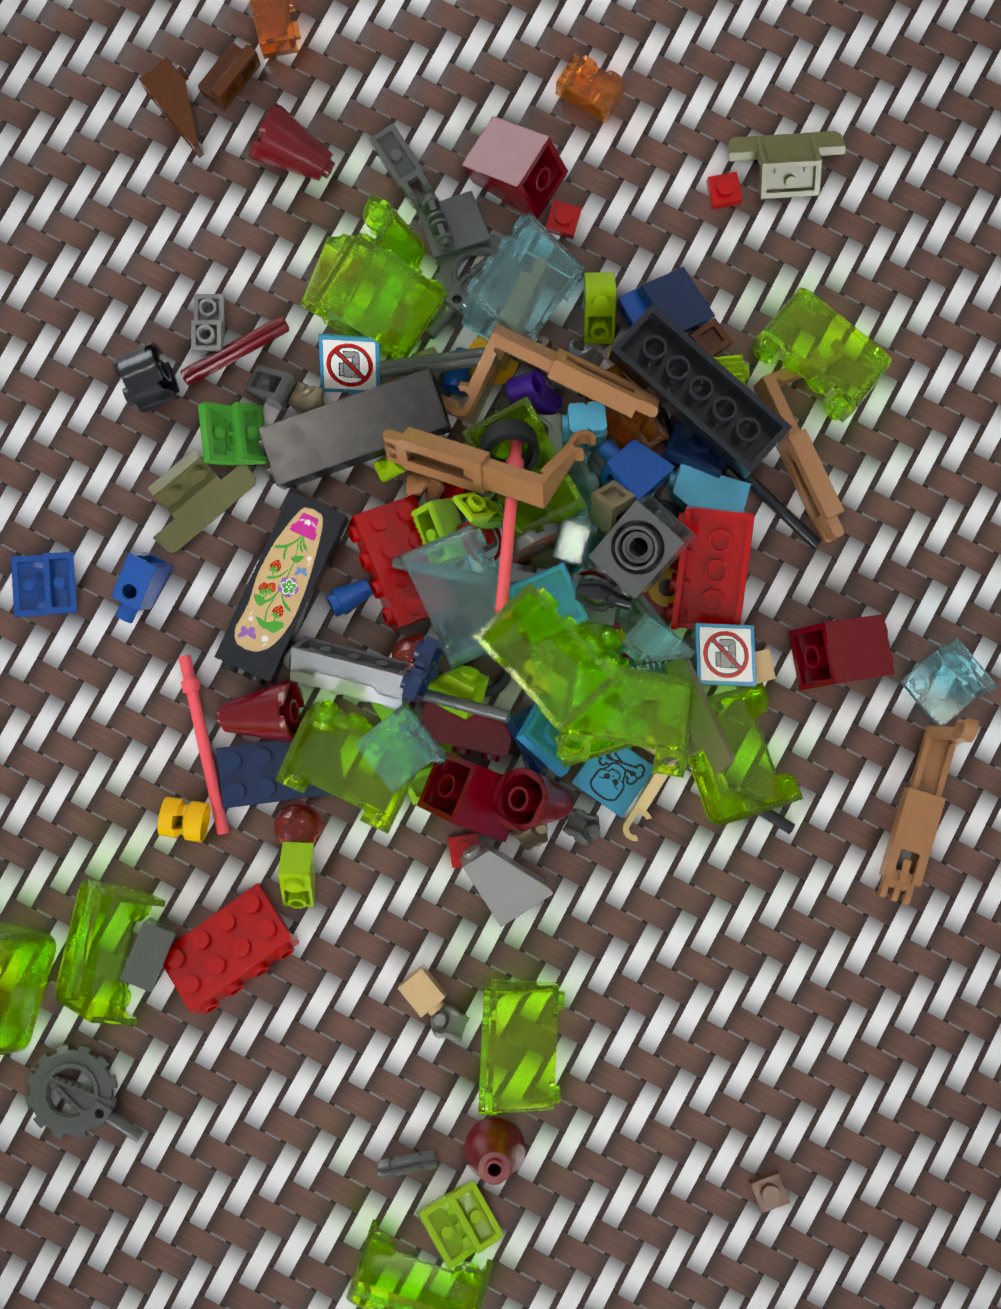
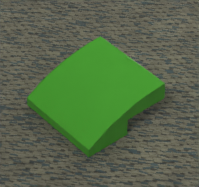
M203 402L198 405L204 463L258 465L269 462L268 457L264 456L258 443V439L261 438L259 428L265 427L262 405L235 402L231 406L211 402Z

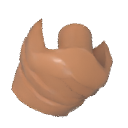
M419 473L407 476L406 494L421 496L425 490V502L438 499L445 489L443 481Z

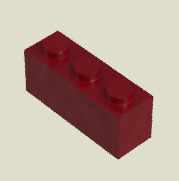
M425 701L417 738L423 739L421 745L439 749L440 744L443 743L452 746L451 752L469 756L470 750L482 752L481 759L499 762L500 757L508 758L512 735L505 722L475 714L465 720L434 703Z

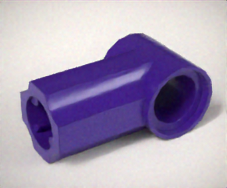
M538 370L511 377L506 381L507 396L513 404L517 405L525 402L543 415L556 414L557 410L562 406V396L546 385L543 375Z

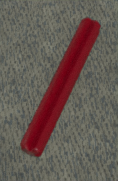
M279 316L224 346L222 351H215L180 371L185 383L191 386L289 332V326L285 319Z

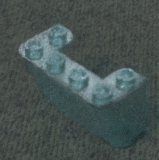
M529 213L526 217L523 215L519 217L513 228L514 233L512 236L506 235L498 247L499 253L496 257L491 255L487 259L482 269L483 274L480 278L475 276L466 291L470 295L465 300L461 309L465 312L462 325L488 341L496 323L538 342L544 324L562 299L568 301L582 281L586 267Z
M471 524L400 555L438 636V640L446 645L444 653L451 668L521 641V633L526 632L519 615L512 614L509 606L507 614L500 615L495 613L498 583L495 576L498 575L499 569L493 557L487 559L483 550L487 542L481 529H474ZM509 594V604H511L513 601Z

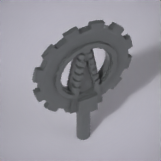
M490 234L491 240L438 257L436 265L440 266V272L435 273L436 287L441 286L443 293L440 297L445 303V308L425 331L428 337L434 340L455 314L458 317L460 315L468 317L469 313L477 314L478 319L490 318V313L499 310L500 314L502 313L518 276L523 271V265L517 264L515 257L518 256V253L511 245L506 247L501 243V237ZM476 255L485 256L484 259L480 260L479 263L469 269L458 280V270L465 260ZM497 264L501 272L498 286L492 292L480 295Z
M70 1044L56 1047L57 1053L51 1056L45 1053L37 1061L39 1064L37 1070L29 1073L26 1085H30V1095L25 1096L28 1109L33 1108L36 1114L33 1120L40 1128L46 1126L52 1130L51 1135L63 1139L65 1134L73 1135L74 1139L88 1136L87 1131L94 1127L97 1131L108 1123L135 1142L139 1141L144 1131L114 1112L117 1108V1098H113V1088H118L116 1075H110L107 1068L110 1063L103 1055L98 1058L91 1053L92 1048L79 1045L78 1049H70ZM65 1069L79 1070L90 1079L93 1087H88V1085H83L73 1079L70 1080V1078L63 1077V1075L58 1073ZM51 1088L78 1114H67L60 1111L54 1105L50 1096Z

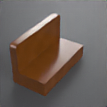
M231 43L198 84L199 91L226 110L261 66L256 50L247 44L242 49L235 43Z

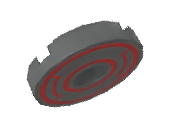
M557 522L547 523L542 526L544 531H529L514 541L512 563L517 564L534 558L556 545L565 536L561 524Z

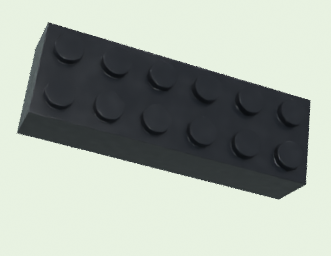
M653 304L610 351L609 360L638 386L642 387L643 390L656 395L659 398V404L744 479L751 474L792 428L788 422Z

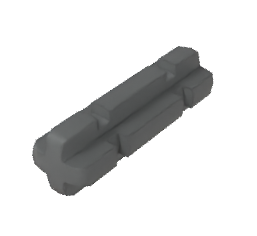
M435 1150L423 1151L422 1155L413 1153L394 1157L392 1161L389 1158L379 1160L377 1162L378 1176L380 1179L392 1177V1174L400 1176L420 1172L421 1168H425V1170L435 1169L438 1166L437 1154Z

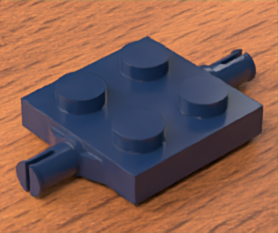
M427 636L425 641L420 640L413 653V658L416 661L413 662L414 666H411L412 671L407 670L400 683V688L404 689L401 696L422 703L431 681L435 680L437 675H439L437 667L446 647L444 643L430 636Z

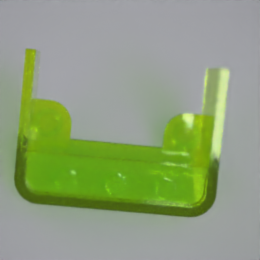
M94 880L82 881L77 892L55 991L58 1002L90 1023L138 1025L139 1019L125 1011L131 1000V992L127 988L126 983L119 979L123 971L134 921L142 922L150 914L152 906L165 907L166 901L142 890Z
M372 1220L346 1296L350 1303L363 1309L482 1308L493 1260L487 1259L482 1270L476 1264L464 1262L462 1265L456 1266L452 1271L395 1251L396 1244L392 1241V1237L387 1233L376 1231L379 1221Z

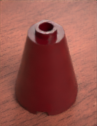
M278 103L273 105L259 127L257 138L259 143L253 140L249 151V158L320 181L322 177L328 179L335 166V162L331 160L333 154L283 106Z
M285 681L223 702L217 710V723L228 733L290 743L299 741L304 734L305 717L300 718L299 709L305 707L304 699L297 683Z
M524 767L504 773L496 783L493 793V803H496L498 813H496L497 819L505 827L514 831H526L565 818L573 808V798L568 790L536 771Z
M489 1117L477 1122L468 1133L464 1143V1155L469 1168L483 1181L491 1185L501 1184L520 1169L525 1158V1140L520 1129L501 1117Z

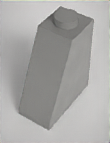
M486 842L481 845L474 844L468 847L463 852V856L459 858L463 869L501 927L553 895L551 888L544 878Z

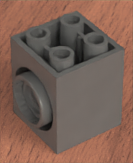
M650 494L637 499L588 558L594 562L592 566L598 573L605 577L608 575L617 583L615 586L619 592L628 598L632 596L636 599L651 589L697 535ZM642 539L647 542L648 549L643 546Z

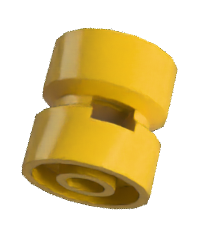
M165 797L158 818V835L178 838L181 834L184 840L202 843L209 827L210 803L191 801L189 804H186L184 799Z

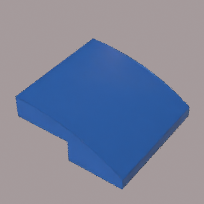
M74 552L11 556L14 618L77 613Z

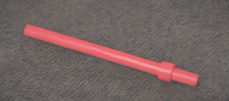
M511 439L509 457L506 458L505 463L524 469V460L521 458L523 441ZM505 496L495 613L500 615L508 613L518 500Z
M191 655L178 657L183 676L181 686L183 694H187L217 835L229 833L225 809H223L221 791L199 696V690H201L199 678H195Z

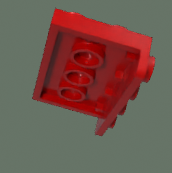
M414 495L355 514L349 522L350 526L347 527L352 543H357L360 550V564L364 571L369 572L371 577L370 588L376 599H380L383 606L381 614L387 627L391 626L393 632L449 610V606L460 605L449 579L392 568L394 556L432 563L429 561L430 556L427 555V550L424 549L425 545L422 544L421 534L418 533V528L415 527L414 517L411 516L412 511L419 508Z
M688 505L685 513H679L678 519L697 536L675 560L679 562L678 572L672 573L670 591L675 592L674 603H668L666 621H671V629L673 630L678 628L694 630L695 623L741 625L755 513Z
M257 883L173 943L163 967L189 1012L205 1015L215 1010L219 1006L218 1002L227 995L233 996L245 987L244 983L250 978H257L265 974L270 969L269 965L275 960H282L290 956L295 951L294 947L299 943V940L296 936L292 935L262 885Z

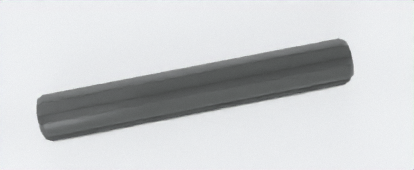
M485 347L382 360L379 362V372L383 378L408 376L428 368L432 372L477 367ZM497 354L494 358L492 365H495L497 363Z

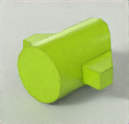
M386 455L374 463L375 470L382 482H388L407 471L402 465L388 461Z

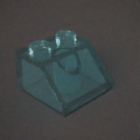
M647 610L621 642L625 645L623 651L636 662L640 659H643L645 662L691 658L695 654V648Z

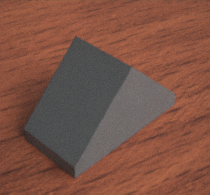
M257 365L244 391L286 412L289 406L287 404L297 382L293 375L288 372Z

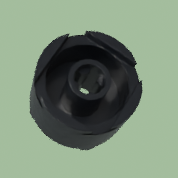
M154 342L124 354L112 362L115 373L119 378H122L126 387L122 389L124 398L130 406L136 404L142 413L150 412L180 398L176 394L180 392L174 371L169 362L164 363L160 359L159 355L163 354V352Z

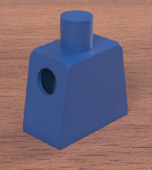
M607 439L596 452L607 462L599 476L600 481L604 485L613 480L617 481L636 496L635 501L650 494L652 495L665 483L675 468L670 462L637 440H632L620 450L610 439Z
M148 552L129 553L112 593V597L121 602L115 616L122 621L133 623L138 610L151 609L174 565Z

